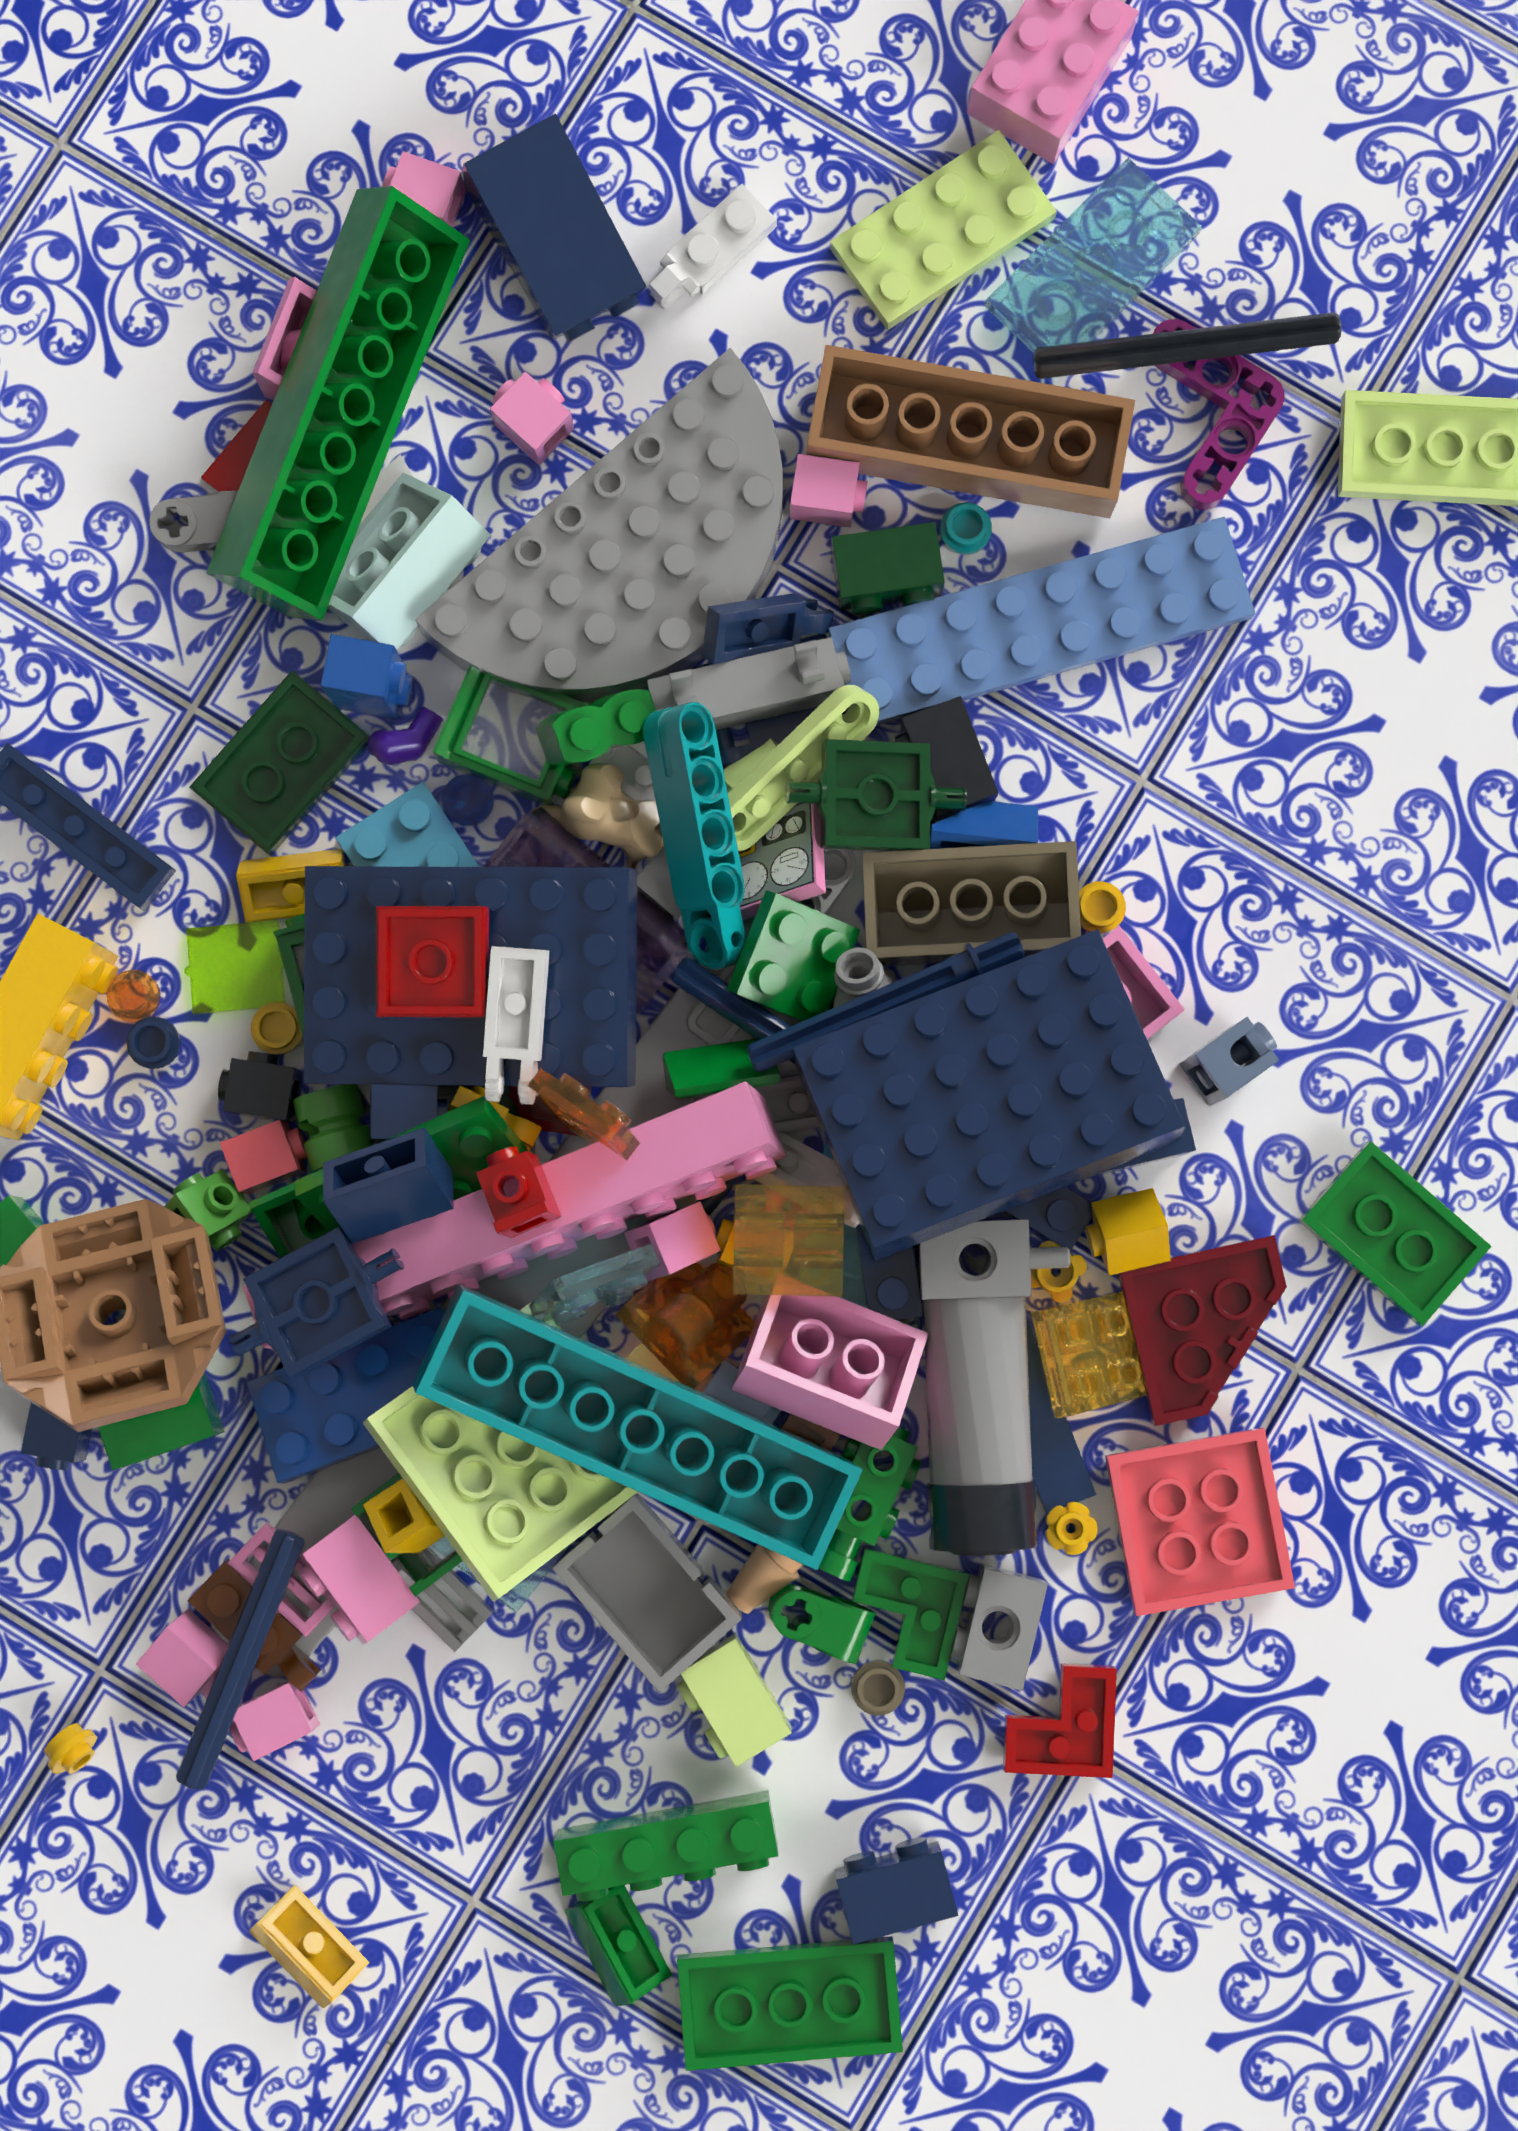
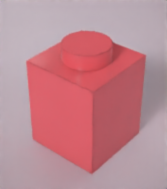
M277 1120L220 1142L238 1193L248 1195L307 1172L302 1159L307 1158L303 1145L305 1143L303 1135L298 1127L291 1130L289 1123Z

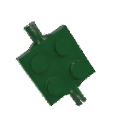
M826 739L822 742V771L817 783L787 781L785 792H789L785 796L787 804H817V809L821 816V849L877 851L930 849V821L935 808L965 810L967 799H962L967 796L966 788L935 787V781L930 771L929 743Z

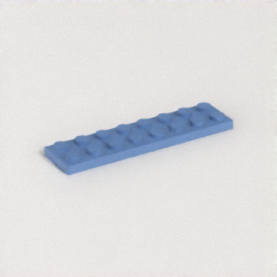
M1224 516L934 598V600L915 603L830 627L828 629V636L833 639L836 653L844 651L847 657L851 682L845 683L844 686L856 685L877 700L879 705L877 726L901 719L959 696L965 701L1250 620L1256 613Z

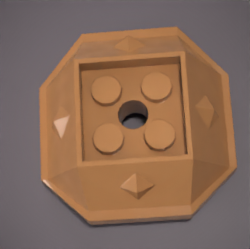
M148 1199L40 1225L19 1247L8 1264H3L0 1267V1364L3 1381L11 1390L77 1432L187 1404L227 1332L209 1236L205 1227L189 1218L185 1219ZM117 1310H126L124 1317L118 1323L105 1325L106 1319L111 1313Z

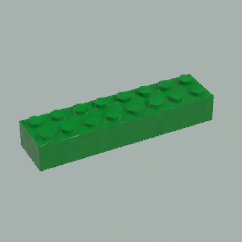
M393 186L356 190L206 572L208 575L287 617L322 621L470 242L469 238Z

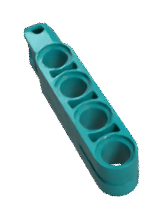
M690 702L650 713L645 719L643 737L673 895L681 911L687 948L702 965L710 969L719 970L737 964L746 942L740 909L745 888L715 724L711 713L704 705ZM702 937L707 943L705 952L699 947V941Z

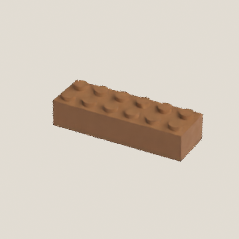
M825 345L806 455L859 462L858 474L1110 519L1118 502L1135 400Z

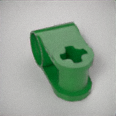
M789 1584L770 1597L768 1604L769 1617L780 1634L812 1646L826 1655L852 1664L858 1663L876 1613L852 1601L832 1595L830 1597L797 1584ZM796 1599H800V1604L806 1611V1615L804 1618L795 1616L790 1624L781 1609L784 1605L793 1606Z

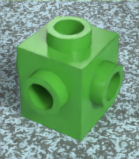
M223 1169L204 1179L200 1173L190 1176L174 1188L173 1193L175 1195L164 1206L185 1219L189 1218L202 1224L208 1233L210 1246L216 1252L229 1246L242 1235L238 1227L252 1213L244 1194L238 1193L235 1184H233Z

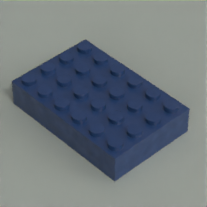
M305 866L304 1084L485 1086L487 1057H483L486 1017H376V906L489 907V967L492 946L549 951L541 1061H537V1086H636L637 870L629 867ZM503 1058L504 1086H518L521 1060Z
M1098 929L793 1047L795 1065L875 1261L1178 1143L1185 1129L1183 1119Z

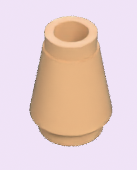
M757 1544L732 1582L731 1587L726 1591V1594L737 1608L749 1614L755 1607L760 1606L799 1577L797 1570L803 1564Z

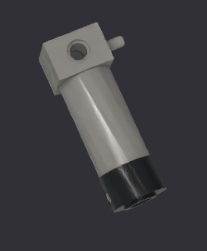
M1029 1220L976 1221L917 1244L920 1297L924 1304V1332L929 1333L925 1343L930 1473L927 1493L928 1511L931 1518L929 1549L951 1552L954 1555L989 1556L1015 1553L1016 1550H1025L1038 1546L1035 1529L1036 1488L1035 1480H1032L1025 1296H1032L1031 1269L1068 1268L1070 1266V1249L1067 1246L1030 1248ZM967 1245L981 1248L986 1255V1267L976 1276L965 1273L960 1267L959 1256Z

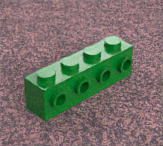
M768 1790L561 1828L557 1830L553 1840L562 1896L576 1894L577 1901H590L609 1895L608 1888L630 1884L631 1891L653 1889L663 1884L662 1878L683 1874L684 1881L703 1880L715 1876V1868L735 1864L738 1871L757 1870L767 1867L769 1865V1858L778 1857V1841Z

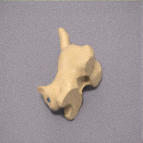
M596 763L586 766L581 773L580 781L571 790L562 806L542 805L529 812L531 820L561 824L569 833L579 839L595 840L624 850L630 868H635L641 860L657 856L664 847L656 800H634L625 795L622 791L624 774L617 766L612 764Z

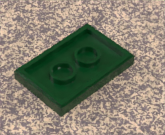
M291 670L189 788L271 857L368 746L370 736Z

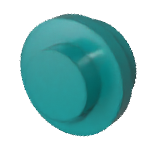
M969 502L958 503L950 507L943 515L940 524V535L943 543L951 551L961 555H971L982 550L987 545L992 533V523L987 512L979 505Z

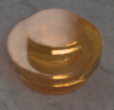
M124 971L112 980L107 989V1003L110 1010L116 1017L126 1022L136 1023L151 1017L160 1004L161 994L157 982L143 971Z

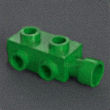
M898 1427L882 1450L888 1451L893 1458L892 1466L886 1471L877 1470L873 1464L874 1455L881 1450L852 1438L848 1439L841 1456L850 1459L862 1468L863 1471L819 1565V1569L850 1582L859 1563L854 1559L862 1541L875 1546L879 1536L888 1539L900 1510L892 1507L901 1487L906 1490L911 1488L922 1462L914 1458L918 1447L907 1442L911 1432ZM858 1500L867 1501L871 1507L869 1517L862 1521L855 1520L851 1514V1507Z

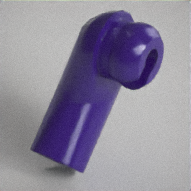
M421 706L408 729L387 732L385 730L375 731L368 740V750L372 756L384 764L393 765L416 761L424 754L444 719L432 710Z

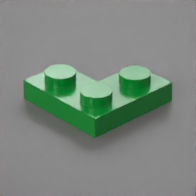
M864 1547L852 1601L903 1614L892 1660V1668L945 1680L970 1574Z

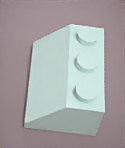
M403 472L360 524L327 609L366 640L394 645L396 650H398L399 647L405 645L413 637L417 626L415 619L442 597L461 571L477 559L481 552V547L491 534L452 495Z

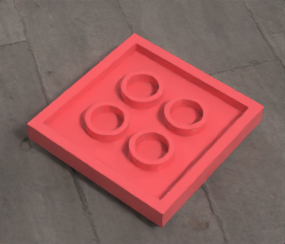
M1255 1428L1105 1455L1134 1615L1154 1614L1295 1588L1265 1428Z

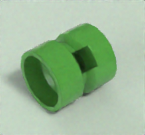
M357 1084L337 1085L317 1090L292 1100L299 1129L309 1132L310 1135L303 1145L311 1173L323 1169L324 1162L374 1145V1143H369V1126L361 1124L360 1118L366 1113L362 1093Z

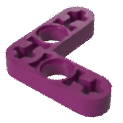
M1168 319L1161 322L1154 329L1153 334L1197 328L1179 319ZM1240 355L1196 360L1192 371L1186 368L1188 361L1155 365L1162 372L1225 410L1190 463L1180 484L1181 495L1184 501L1190 507L1197 510H1210L1220 504L1273 423L1285 400L1281 382ZM1209 361H1220L1227 366L1230 378L1221 385L1211 384L1204 379L1202 366ZM1241 375L1246 380L1236 397H1233L1229 393L1234 389ZM1261 389L1269 394L1266 400L1268 405L1263 404L1257 410L1250 405L1253 399L1250 394L1256 395ZM1225 430L1239 431L1246 440V449L1239 454L1226 453L1219 445V435ZM1214 461L1222 466L1212 484V487L1218 492L1209 489L1204 495L1196 491L1198 481L1193 476L1202 479Z

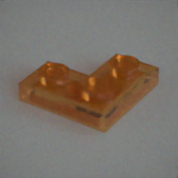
M540 1068L527 1085L563 1126L590 1144L600 1142L626 1161L639 1146L640 1142L627 1128L631 1119L606 1100L601 1106L588 1097L590 1092L568 1074L563 1073L558 1080Z

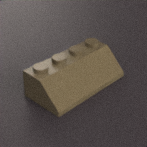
M1076 841L862 853L866 949L872 951L883 966L940 963L946 960V958L964 951V945L970 943L975 948L1010 932H1015L1019 937L1025 954L1023 958L1081 936Z

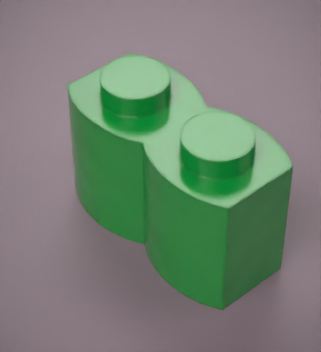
M634 689L601 697L589 706L552 714L541 721L535 729L547 764L566 765L597 758L609 748L643 742L645 719L656 709L650 691Z

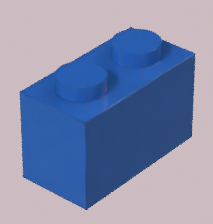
M331 634L320 686L337 709L397 720L400 705L408 706L413 677L406 674V663H403L394 645Z

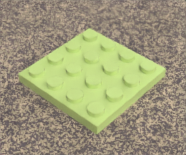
M538 1297L519 1310L561 1329ZM413 1386L363 1422L366 1429L493 1602L638 1493L634 1489L415 1393Z

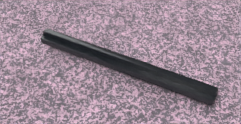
M1332 312L1038 347L1033 354V366L1036 377L1044 379L1329 345L1339 341L1342 327L1339 315Z

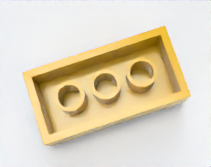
M39 913L36 914L0 980V1137L18 1141L23 1133L28 1135L38 1123L43 1110L39 1105L48 1086L53 1088L61 1080L68 1064L64 1057L73 1040H81L87 1032L93 1018V1014L89 1010L98 994L104 995L110 989L118 972V967L114 965L119 957L118 955Z

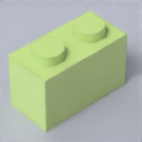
M737 1633L708 1649L681 1673L684 1680L678 1683L677 1687L693 1713L700 1708L702 1709L712 1726L705 1731V1734L720 1759L729 1755L735 1767L792 1733L790 1722Z

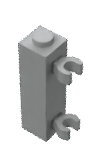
M830 637L647 680V690L650 691L656 710L690 702L701 703L711 713L715 729L718 730L817 707L835 690L844 686L845 683H850L851 675L845 652L836 653L833 639Z

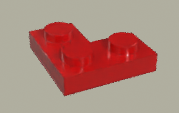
M1061 1663L1059 1717L1005 1715L1004 1772L1113 1778L1117 1668L1107 1665Z

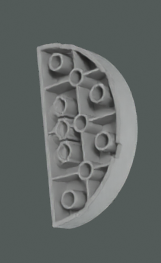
M731 348L725 351L418 616L415 621L422 635L442 655L466 672L471 665L484 674H490L504 681L527 686L534 690L561 693L583 703H592L601 697L623 691L644 690L647 688V680L692 669L705 659L702 656L708 606L756 599L773 563L782 518L783 468L779 441L772 416L759 387ZM491 680V683L502 687L505 691L532 698L527 694Z

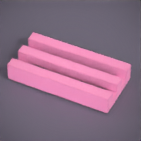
M268 1521L227 1563L251 1586L255 1581L258 1570L246 1559L252 1554L262 1563L267 1550L261 1543L265 1540L269 1544L276 1531ZM298 1559L295 1566L297 1571L305 1567L300 1559ZM292 1574L287 1588L314 1613L307 1618L285 1596H283L278 1611L306 1637L334 1606L325 1593L322 1595L327 1599L322 1602Z

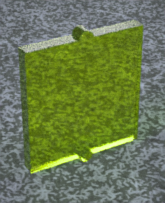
M278 920L186 928L189 966L184 969V973L190 977L192 1012L194 1015L260 1009L262 1006L272 1002L285 1003L284 965L276 937L273 931L280 930Z

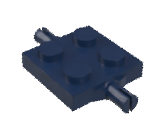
M338 1227L243 1278L254 1302L256 1323L229 1336L230 1344L236 1345L232 1349L241 1357L266 1342L278 1353L288 1377L298 1378L391 1328L389 1319L378 1298L376 1282L404 1269L403 1261L397 1260L401 1258L394 1248H391L390 1251L366 1263L358 1256L352 1242L343 1229Z

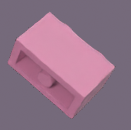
M356 1515L352 1516L299 1557L305 1567L299 1570L298 1574L316 1598L325 1593L337 1610L330 1617L349 1642L357 1637L362 1645L368 1643L420 1603L419 1599L413 1595L408 1584Z

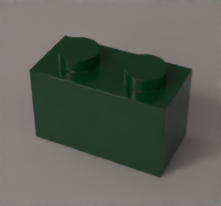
M936 522L832 536L831 558L839 611L852 609V614L854 615L872 614L881 611L883 604L903 602L905 607L923 601L934 600V597L942 596L945 581Z

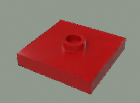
M376 906V1017H486L489 981V907Z

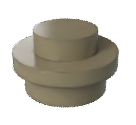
M874 1660L863 1664L855 1672L851 1683V1692L855 1703L861 1710L871 1715L881 1716L893 1712L901 1704L905 1693V1683L899 1670L892 1668V1664L886 1661Z

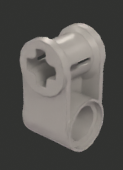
M221 491L203 496L163 500L153 508L150 514L149 526L151 532L159 542L173 552L215 551L238 491ZM179 515L188 523V526L181 527L179 530L180 536L175 538L165 529V526L172 525L174 523V516Z

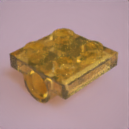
M735 1184L733 1294L843 1297L845 1187Z
M1123 1291L1031 1312L1055 1418L1069 1417L1146 1396Z

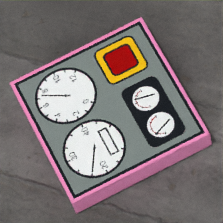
M797 803L753 846L746 850L738 851L745 888L744 897L740 903L742 920L756 916L766 890L796 902L826 893L824 849H821V816L817 809V804Z

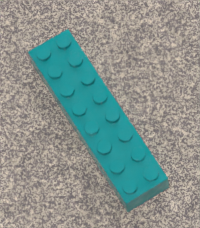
M458 1284L412 1383L414 1391L418 1395L815 1570L819 1568L863 1471L862 1468L846 1457L461 1284Z

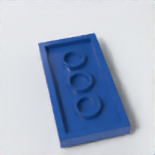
M440 1307L396 1324L298 1378L288 1377L285 1368L247 1382L277 1483L285 1484L380 1448L363 1422L412 1387L415 1376L447 1309Z

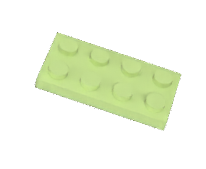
M997 130L831 240L830 250L888 331L1055 220L1057 210L1000 130Z
M1345 390L1341 396L1338 497L1518 506V399Z

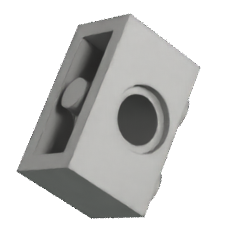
M980 1564L978 1576L969 1575L962 1606L970 1607L966 1627H957L950 1659L957 1660L956 1670L959 1675L1023 1691L1048 1586L1043 1579ZM995 1611L1008 1614L1010 1628L1006 1635L998 1639H990L983 1635L982 1623L988 1614Z

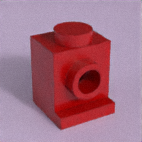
M516 1146L508 1147L489 1155L486 1158L489 1167L476 1172L495 1220L493 1224L498 1234L513 1238L561 1217L537 1155L529 1151L519 1153ZM516 1177L519 1181V1190L514 1196L507 1197L503 1188L506 1181Z

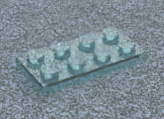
M1128 157L986 299L985 307L1033 353L1038 347L1094 341L1200 234L1202 226Z

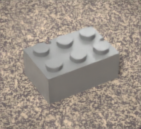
M636 1493L600 1523L597 1528L603 1535L600 1539L592 1530L557 1561L552 1569L660 1693L742 1620V1612L731 1602L711 1576L703 1583L698 1579L702 1575L703 1567L645 1500Z

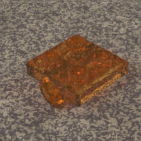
M696 1262L672 1274L653 1279L616 1313V1316L671 1374L681 1384L695 1389L751 1335L755 1321L741 1308L747 1299V1290L742 1278L731 1267L720 1263H711L703 1268Z

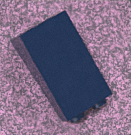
M556 113L463 164L461 174L469 197L552 341L564 335L567 342L570 343L595 329L591 321L595 317L609 310L614 319L640 304L636 295L641 293L647 286Z

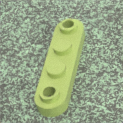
M845 685L835 690L728 793L732 818L736 815L733 825L738 851H743L753 846L797 804L786 803L785 796L789 793L785 792L787 781L817 783L822 771L823 741L826 739L863 741L872 732L879 718V705L871 694L856 685ZM849 707L848 711L844 715H842V713Z

